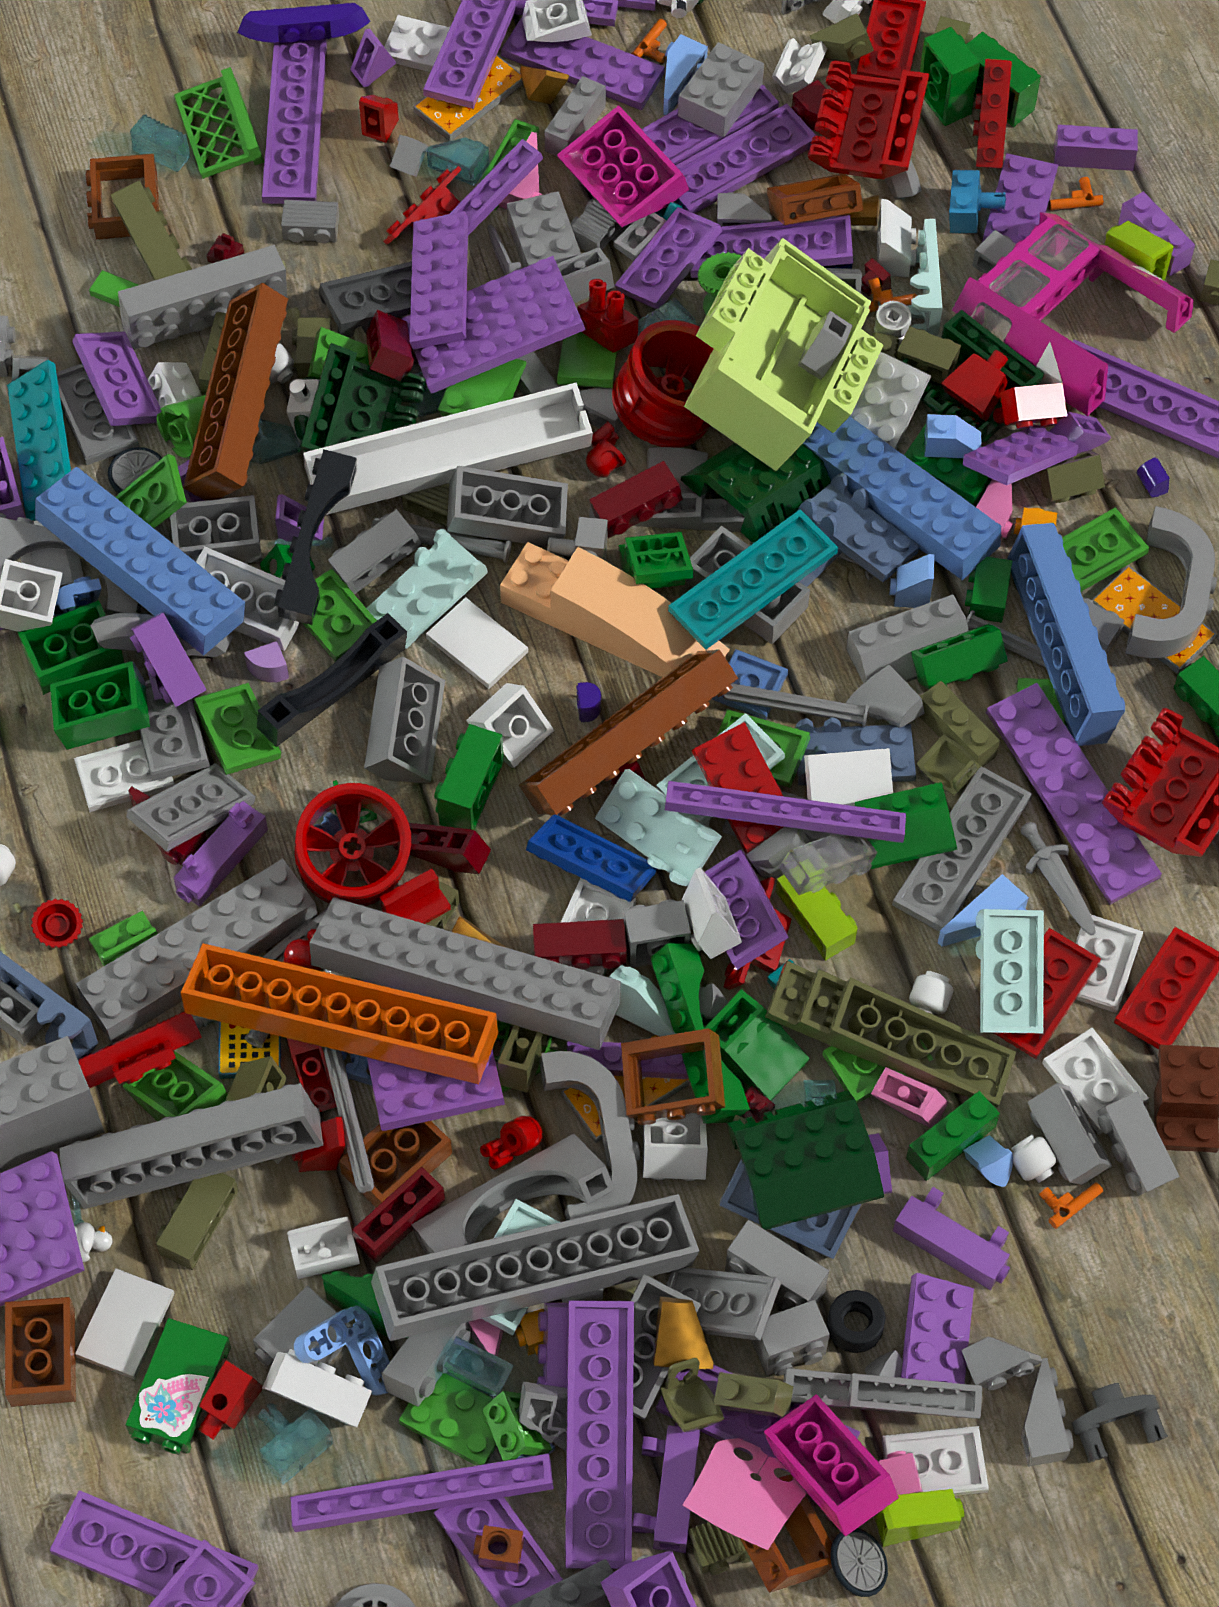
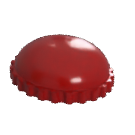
M56 898L47 900L46 903L43 902L40 907H37V911L33 913L34 917L31 919L33 922L31 924L32 932L36 935L35 938L39 939L40 943L45 944L46 947H57L58 949L67 947L68 944H73V941L78 939V935H81V929H83L82 914L68 900H57Z

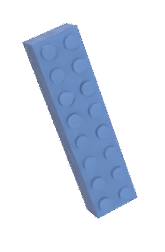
M849 417L834 433L817 422L812 434L804 441L803 445L823 460L831 481L838 474L844 473L848 479L847 489L851 495L858 489L865 488L869 497L868 507L917 543L920 546L919 549L927 555L934 554L936 562L961 580L975 570L983 559L987 556L989 557L1000 547L1002 528L1000 524L852 417Z
M75 467L35 499V519L154 616L163 612L174 632L203 656L244 622V600L78 467Z
M1054 523L1022 525L1007 560H1012L1011 574L1037 645L1040 648L1069 732L1078 746L1108 743L1125 712V701L1120 697L1117 690L1115 675L1110 671L1107 663V654L1102 649L1098 640L1097 628L1092 624L1088 604L1084 602L1081 595L1080 583L1073 574L1072 563L1065 553L1062 536L1058 534Z

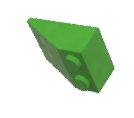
M514 359L447 387L438 411L444 417L512 399L526 367V361Z
M175 1051L176 1059L171 1060L172 1063L168 1067L158 1071L154 1069L143 1073V1077L138 1081L123 1085L124 1090L157 1122L165 1117H176L190 1113L195 1109H206L220 1105L225 1102L228 1094L220 1081Z

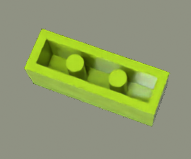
M805 862L777 878L775 892L825 961L855 944L858 930L856 922L850 915L846 916L842 911L838 897L833 892L829 893L824 886L823 877L817 869L813 870Z

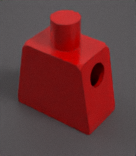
M995 350L987 361L977 354H972L941 383L944 392L981 419L987 421L1001 397L1000 392H1003L1007 386L1006 375L1000 370L1006 364L1008 358L998 350Z
M226 1360L200 1403L199 1407L208 1414L197 1430L214 1440L224 1424L232 1429L236 1428L262 1391L263 1386L252 1376ZM227 1402L226 1407L221 1410L223 1404Z

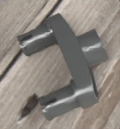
M1119 1383L1094 1390L1092 1396L1097 1408L1087 1412L1071 1423L1075 1435L1081 1439L1088 1463L1108 1457L1097 1430L1100 1428V1425L1135 1415V1417L1139 1416L1148 1444L1168 1437L1157 1411L1160 1407L1155 1395H1138L1124 1398Z

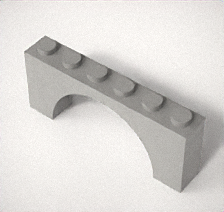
M0 513V576L5 559L16 561L29 552L44 548H61L75 552L46 527L35 525L34 521L27 518L18 517L17 521L7 519L6 515ZM102 574L108 589V615L119 613L139 614L140 604Z
M573 1133L411 1225L423 1251L426 1254H431L475 1243L482 1229L495 1216L511 1207L516 1199L525 1201L538 1196L561 1194L579 1198L588 1205L615 1190L605 1164Z

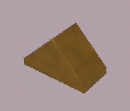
M524 66L520 68L527 98L532 101L551 104L569 78V74Z

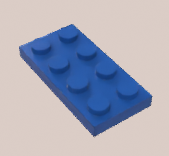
M552 815L528 840L526 851L536 855L538 858L546 860L566 872L575 874L587 880L590 884L599 886L613 893L616 897L629 902L637 896L657 870V868L648 864L647 859L558 815Z

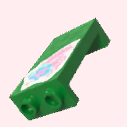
M168 1318L125 1424L128 1433L132 1435L131 1439L145 1445H149L150 1441L160 1444L163 1450L179 1455L180 1451L190 1453L192 1448L190 1441L203 1410L199 1407L200 1403L214 1381L222 1359H227L231 1350L229 1337Z

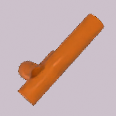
M658 19L631 54L638 57L645 55L663 64L667 57L664 53L657 50L660 47V42L656 39L665 29L667 23L663 19Z
M1082 177L1079 180L1081 190L1072 191V198L1049 200V209L1060 210L1101 206L1104 203L1103 195L1093 196L1090 179Z
M879 277L868 280L869 286H871V294H873L869 313L878 310V301L881 305L889 301H898L908 306L912 305L911 300L917 296L916 293L893 297L891 289L881 290Z
M1095 1182L1075 1199L1069 1192L1058 1199L1055 1194H1052L1053 1192L1050 1188L1047 1187L1039 1196L1045 1200V1203L1055 1213L1048 1220L1052 1227L1057 1229L1099 1196L1103 1189ZM1060 1211H1064L1068 1213V1215L1062 1217L1060 1215Z

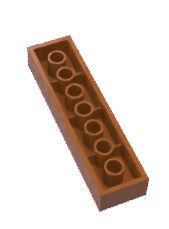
M260 283L230 300L183 485L185 490L205 501L225 497L244 487L247 482V470L249 462L253 457L254 440L259 432V419L265 407V394L270 386V373L276 361L275 352L281 340L282 323L287 315L286 306L288 298L264 283Z
M720 649L698 651L520 783L519 787L537 814H548L550 816L558 814L562 816L574 807L572 803L578 798L584 799L597 790L595 786L602 780L606 782L620 773L618 768L626 762L629 765L641 758V751L646 747H654L665 739L664 734L670 729L674 731L688 722L686 717L690 714L702 712L709 707V700L716 695L720 697L733 688L731 684L739 678Z

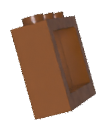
M154 154L90 159V170H86L87 186H91V191H86L88 208L92 207V213H87L89 229H94L96 240L131 237L120 216L103 218L101 181L144 178L145 188L149 187L155 198V202L152 205L156 212L159 211L157 168Z
M846 174L767 188L770 214L784 225L863 211L860 183ZM792 212L795 213L794 218H790Z
M710 1028L621 1043L626 1115L638 1122L639 1125L654 1124L656 1119L666 1117L668 1120H681L686 1118V1114L691 1113L703 1116L716 1113L715 1109L725 1108L719 1035ZM705 1050L709 1096L645 1106L642 1060Z
M790 1474L779 1477V1479L790 1482L793 1480V1476ZM806 1495L784 1524L806 1565L789 1570L774 1541L769 1550H766L740 1538L769 1593L821 1577L832 1568L830 1559L832 1542Z

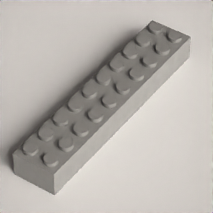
M334 897L310 941L311 965L377 985L494 1012L499 1021L600 1050L620 1004L621 981Z
M676 1194L377 1266L371 1284L389 1341L638 1280L644 1274L650 1277L690 1267L699 1253V1248L680 1196Z

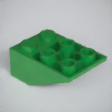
M741 989L708 1023L705 1029L710 1028L719 1035L721 1060L727 1068L750 1087L753 1086L772 1101L806 1065L810 1058L779 1023L765 1017L767 1010Z
M334 1271L331 1272V1275H322L328 1301L343 1310L356 1305L360 1306L368 1313L375 1330L388 1337L371 1284L373 1274L355 1277L350 1276L346 1272Z

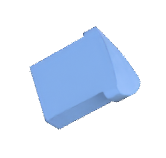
M988 1135L963 1150L966 1160L977 1168L987 1180L1001 1187L1007 1185L1013 1166V1154L1008 1148L1005 1149Z

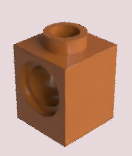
M484 1525L482 1535H476L473 1555H478L479 1566L519 1572L524 1542L523 1531ZM495 1542H502L507 1546V1549L504 1553L496 1555L489 1551V1547Z

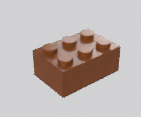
M432 1121L382 1131L379 1124L363 1138L374 1188L372 1191L361 1194L377 1208L421 1167L430 1174L452 1154L451 1140ZM347 1152L339 1160L341 1174L357 1189Z
M70 1297L5 1302V1396L11 1407L76 1402L75 1308Z

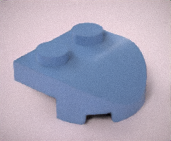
M90 576L75 579L74 583L61 587L56 601L55 617L75 610V607L85 606L98 601L101 592L99 578L91 580Z

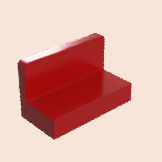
M432 868L379 897L382 912L423 924L451 910L450 903L439 888L438 876Z

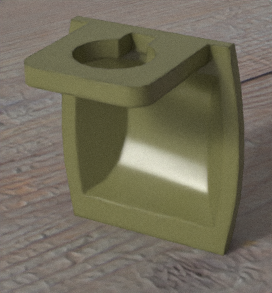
M944 734L916 763L932 782H942L943 789L954 796L981 767L965 748Z
M697 1358L671 1365L668 1370L666 1384L660 1388L662 1398L669 1413L683 1432L686 1433L709 1427L724 1420L721 1408L714 1405V1394L705 1382L697 1376L700 1365ZM690 1369L683 1380L679 1381L675 1378L681 1370Z

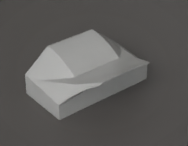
M652 213L625 225L613 237L614 247L634 261L667 220L656 213Z
M783 827L746 854L762 877H773L776 880L805 862L811 867L808 852L810 841L804 832L798 828Z

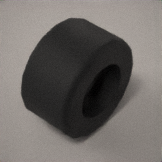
M861 1290L846 1291L836 1297L830 1306L827 1319V1329L833 1343L842 1350L851 1353L866 1352L875 1347L883 1334L886 1320L884 1308L875 1296ZM849 1312H860L868 1318L869 1324L864 1331H852L844 1325L845 1315Z

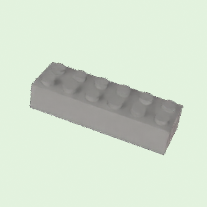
M275 245L118 291L122 326L133 350L148 347L167 339H175L180 335L190 332L201 331L213 325L216 312H227L230 300L260 283L266 284L287 298L286 269Z

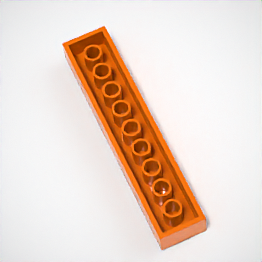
M204 943L181 990L186 1014L475 1084L480 1083L498 1035L497 1015L494 1012Z

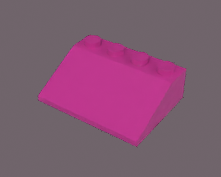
M619 105L557 154L558 159L621 227L668 207L670 202L676 201L689 190L683 173Z

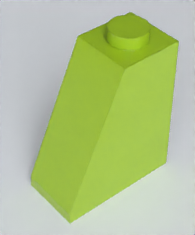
M1126 221L1119 226L1115 225L1109 229L1106 234L1105 246L1110 247L1162 280L1166 279L1174 248L1171 243L1130 221Z
M945 1489L898 1495L899 1498L874 1516L882 1547L956 1530L960 1526L961 1518L964 1517V1508L961 1499L955 1498L953 1490Z

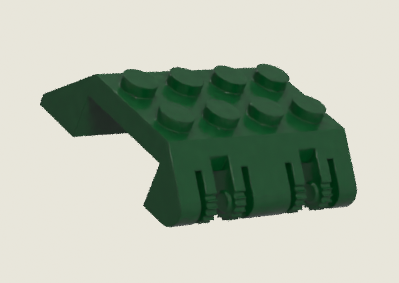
M963 310L959 311L943 325L941 338L950 339L954 343L961 345L958 362L953 372L972 354H977L987 361L991 354L998 350L1008 358V361L1000 370L1006 375L1008 381L1005 390L1013 387L1039 385L1043 379V372ZM905 358L902 362L908 364L909 360ZM929 380L920 399L938 415H956L981 432V442H986L1005 425V423H996L993 418L994 410L1002 407L1001 397L987 421H984L946 394L942 384Z
M331 343L300 448L308 452L416 424L415 419L418 417L419 411L412 407L401 406L402 402H422L423 393L427 385L426 379L409 372L401 381L371 370L369 365L355 361L357 352Z
M734 443L682 475L680 479L699 497L713 489L745 516L740 532L754 543L770 532L773 526H778L796 513L805 500L812 499L831 483L823 460L803 444L775 471L744 448Z
M848 1090L835 1093V1099L831 1095L824 1096L823 1105L816 1106L812 1100L805 1101V1107L798 1103L776 1109L775 1115L771 1111L765 1112L763 1114L764 1121L756 1123L753 1117L750 1116L745 1118V1124L741 1119L727 1123L734 1149L739 1150L753 1191V1205L761 1228L764 1230L884 1198L875 1152L856 1100Z

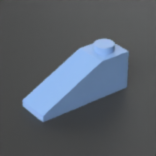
M682 34L679 35L675 42H671L668 45L665 53L667 64L663 115L672 112L678 104L680 93L707 58L708 46Z
M1002 874L940 930L937 943L943 947L981 936V931L976 926V916L980 910H1026L1029 897Z

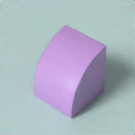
M277 641L244 652L246 666L249 672L257 679L265 682H280L289 679L287 664Z

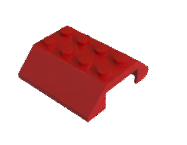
M831 61L825 83L832 89L823 90V98L821 99L815 124V131L819 132L822 136L816 135L812 138L808 158L829 172L881 180L908 171L929 73L903 70L899 81L851 74L849 62Z
M1163 708L1156 718V722L1154 721L1150 727L1163 745L1161 746L1156 739L1145 736L1126 764V768L1120 773V776H1122L1133 791L1131 792L1126 786L1116 782L1103 799L1102 804L1120 824L1171 853L1202 857L1219 831V747L1183 728L1184 717L1170 709Z

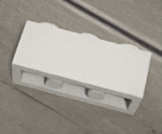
M289 1349L288 1354L277 1352L262 1389L353 1427H358L372 1393V1390L363 1387L364 1380L349 1374L346 1375L345 1379L334 1374L336 1368L319 1361L317 1366L303 1363L297 1358L295 1351Z

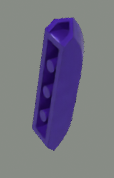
M356 3L250 11L243 17L237 33L249 39L267 43L321 40L346 36L358 31L371 21L363 8Z

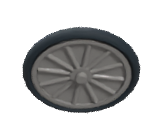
M145 447L129 448L120 452L114 457L108 468V480L112 488L120 493L161 460L162 457L152 449Z
M859 1528L847 1536H844L842 1532L837 1534L833 1540L830 1553L831 1565L836 1578L846 1590L860 1597L876 1595L882 1590L888 1576L887 1559L881 1545L871 1534Z

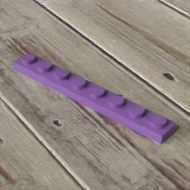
M668 781L664 809L666 811L900 843L904 841L906 813Z
M549 1454L293 1496L290 1497L292 1527L294 1532H301L552 1490L554 1486Z

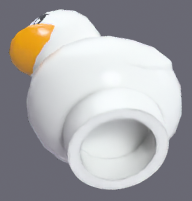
M82 1222L74 1226L83 1262L90 1259L89 1252L92 1247L100 1252L107 1251L111 1247L113 1242L112 1236L109 1232L105 1231V1226L99 1227L96 1232L90 1223Z

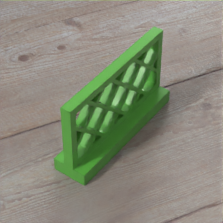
M231 67L221 70L222 77L174 94L203 179L252 160L255 166L265 162ZM222 87V92L217 99L208 96L211 90ZM192 97L198 99L193 108L183 104L184 100ZM204 101L214 104L209 113L199 110ZM220 107L229 109L224 119L215 116ZM195 116L204 118L199 128L190 125ZM211 121L220 124L215 133L206 130ZM226 127L236 129L231 139L221 136ZM202 136L211 138L206 148L197 145ZM218 141L227 144L222 153L213 151ZM233 147L243 149L244 154L236 157L228 156ZM208 156L218 159L215 165L207 168L204 167Z

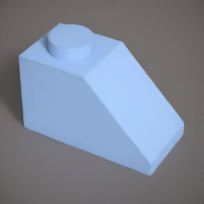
M927 415L924 433L925 457L964 458L965 454L982 447L981 432L958 416Z
M934 554L925 555L897 567L896 578H890L889 595L895 596L894 607L916 608L930 602L934 580Z

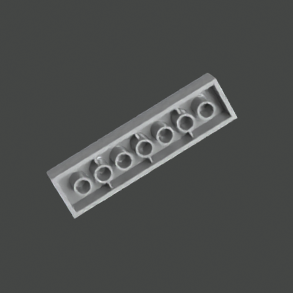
M281 859L77 982L76 986L80 998L111 1044L182 1002L181 990L203 943L257 956L285 939L308 919L313 920L317 916L316 904L285 860Z
M301 1083L296 1085H285L281 1089L266 1093H255L251 1097L236 1101H225L214 1107L195 1109L184 1115L165 1117L158 1122L135 1125L128 1130L106 1133L98 1138L87 1141H76L71 1145L59 1148L64 1184L83 1209L320 1147L323 1146L319 1112Z

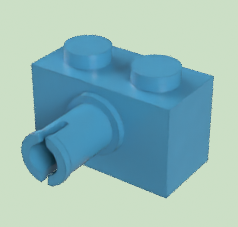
M953 170L949 208L950 233H977L978 216L981 208L1005 209L1006 192H982L980 187V170Z

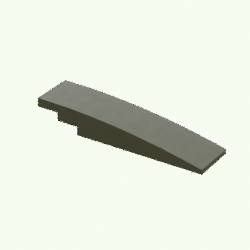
M789 961L783 965L765 1015L766 1018L823 1043L969 1098L980 1091L995 1107L1000 1105L1016 1052L851 977L845 981L820 969L816 973L811 972ZM920 1040H922L927 1050H924ZM929 1054L933 1057V1060L930 1062L927 1058Z

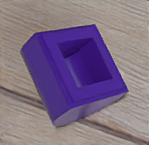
M1155 457L1143 463L1138 468L1136 474L1151 497H1158L1168 493L1170 477L1158 458Z
M578 683L576 685V699L579 721H593L601 712L600 689L593 683Z

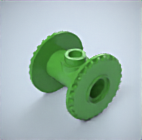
M730 252L717 253L707 258L700 266L698 282L708 292L703 301L705 315H707L730 269L741 257L740 254Z

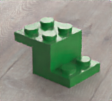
M682 532L625 538V544L618 546V555L623 571L634 577L636 584H645L651 589L685 585L686 579L693 578V567Z

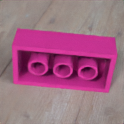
M817 1394L764 1431L775 1457L844 1536L850 1534L899 1498L890 1474Z

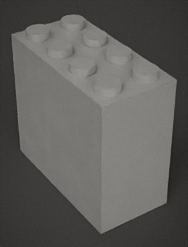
M68 1036L0 1063V1173L50 1151H59L61 1147L71 1145L76 1141H84L104 1132L90 1089Z

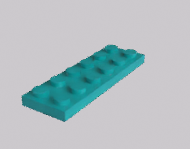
M48 359L7 385L25 515L27 519L36 521L35 499L71 471L55 363Z
M800 509L668 605V611L707 650L837 554L838 547Z

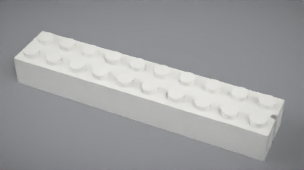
M572 383L304 452V466L309 483L313 485L316 475L312 474L316 458L321 459L323 449L357 458V471L350 494L339 501L326 514L328 515L450 483V479L457 466L497 471L591 446L593 432L586 410L583 411L584 404L577 383Z

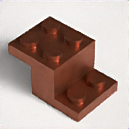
M1160 1045L1158 1049L1159 1080L1154 1090V1123L1166 1150L1217 1153L1219 1150V1047Z

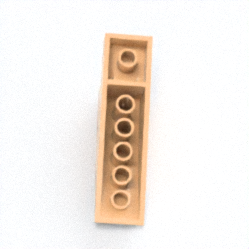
M527 542L500 584L501 603L660 677L666 676L698 651H706L668 611V605L671 604L670 601L645 584H636L634 577L577 547L568 561ZM720 641L707 649H720L725 658H727L730 649Z

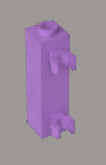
M244 801L240 804L236 803L230 809L229 816L194 855L190 854L182 863V869L173 877L177 895L185 902L189 903L192 901L200 907L267 832L266 817Z
M932 1187L924 1202L913 1196L910 1197L895 1220L893 1232L989 1290L992 1289L996 1281L1002 1284L1010 1270V1267L1007 1266L1010 1254L1001 1250L1007 1240L1008 1231L998 1226L988 1242L936 1210L942 1201L944 1193L935 1187Z
M675 1423V1426L668 1425L666 1440L643 1436L642 1455L649 1457L661 1456L664 1457L657 1517L634 1513L632 1532L654 1533L653 1549L686 1553L691 1510L684 1507L683 1503L694 1486L700 1430L686 1433L683 1432L677 1423Z

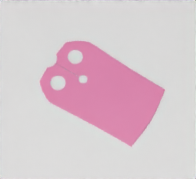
M740 1438L719 1441L714 1445L699 1478L684 1501L683 1506L722 1530L769 1550L785 1522L807 1492L794 1477L792 1481L786 1482L775 1476V1469L782 1468L787 1470L777 1458L768 1457L760 1447ZM738 1447L747 1449L753 1455V1459L745 1461L738 1458L734 1454V1449ZM750 1474H758L762 1479L756 1481L751 1478Z

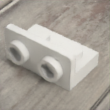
M794 38L789 39L774 70L773 79L787 94L806 87L813 82L827 47L822 41L801 47Z

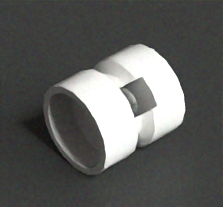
M898 301L883 303L876 312L874 333L897 336L899 338V348L911 325V312L909 308Z

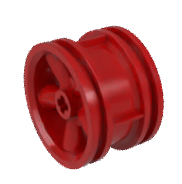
M665 320L646 327L637 337L628 355V360L624 363L614 381L612 402L616 414L628 430L650 444L673 448L689 446L699 441L710 427L707 422L684 407L693 389L685 390L682 378L685 377L695 386L714 349L696 336L700 327L695 324L679 320ZM649 367L665 368V376L656 378Z
M344 783L322 791L305 807L296 828L294 856L296 867L303 883L315 896L329 904L333 897L362 906H369L380 901L379 897L393 890L404 874L411 850L409 822L399 804L390 795L374 786L362 783ZM361 807L377 813L385 820L369 834L358 828ZM336 809L342 829L336 832L334 836L313 826L321 816ZM350 842H354L357 844L356 848L360 849V851L355 850L354 854L350 855L347 853L348 849L343 847H348ZM397 844V859L389 871L372 860L374 848ZM307 851L330 852V857L334 863L320 874L312 864ZM360 870L367 884L361 887L343 886L347 871L354 872Z

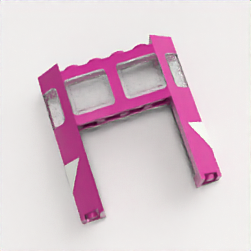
M1040 212L1039 224L1033 228L1031 234L1023 241H1019L1006 257H1001L992 270L984 273L978 281L969 277L952 311L957 314L963 310L1043 372L1044 377L1039 385L1062 383L1065 402L1086 416H1089L1105 400L1108 364L1042 323L1041 320L1088 276V280L1094 282L1104 271L1168 310L1166 329L1173 333L1178 331L1192 317L1194 299L1060 216Z

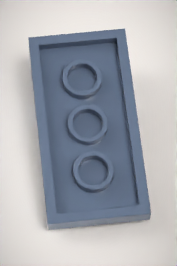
M840 473L816 496L805 500L798 510L801 509L830 538L839 550L880 581L884 582L897 571V567L906 564L918 553L920 546L868 507L869 497L865 488L858 489L851 495L847 489L849 484L847 476L844 473Z
M831 717L824 722V726L819 728L813 727V722L808 718L800 720L795 726L796 729L810 732V741L804 755L889 748L892 782L915 781L916 779L911 724H906L901 728L894 725L841 727V722L837 718ZM804 755L797 770L798 786L806 785Z
M0 951V980L39 1008L37 1020L40 1025L52 1023L45 1035L46 1044L68 1036L69 1040L73 1039L71 1045L77 1060L87 1056L98 1044L91 1019Z
M741 1159L720 1200V1206L760 1224L753 1205V1191ZM861 1204L770 1230L834 1259Z

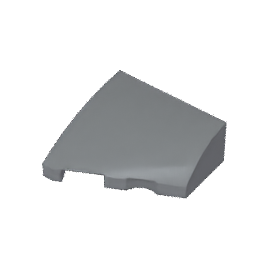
M890 665L869 678L846 701L847 704L866 707V704H869V717L877 720H886L889 724L899 728L925 713L922 698Z
M523 1382L519 1405V1422L530 1430H536L542 1435L543 1439L550 1444L552 1442L565 1451L567 1388Z

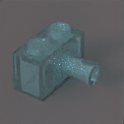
M270 1403L266 1406L269 1409L268 1413L263 1408L259 1412L258 1418L264 1422L275 1437L259 1451L264 1464L284 1485L333 1444V1439L329 1429L311 1408L297 1420L289 1423L276 1405Z

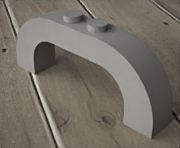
M1155 506L1149 522L1145 543L1148 546L1167 550L1177 556L1184 565L1186 577L1179 614L1167 619L1135 615L1129 630L1125 653L1144 658L1172 656L1191 645L1198 635L1205 615L1210 616L1214 599L1209 597L1210 594L1214 593L1217 584V577H1213L1215 552L1206 533L1188 517L1173 510Z
M571 1051L541 1053L539 1065L544 1091L572 1088L585 1093L594 1102L600 1122L608 1173L615 1190L588 1205L585 1202L567 1205L565 1210L566 1221L629 1206L636 1188V1160H640L638 1142H632L630 1130L635 1128L634 1119L626 1115V1103L620 1085L606 1067L591 1057Z

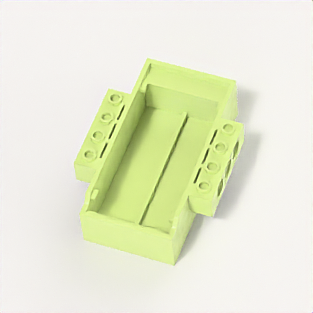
M784 238L776 244L764 259L748 248L730 269L696 334L699 339L714 349L684 407L777 471L812 434L817 422L834 433L852 414L883 347L882 343L861 329L870 312L869 306L871 301ZM829 311H832L853 326L842 350L825 376L820 380L798 366V363L813 328Z

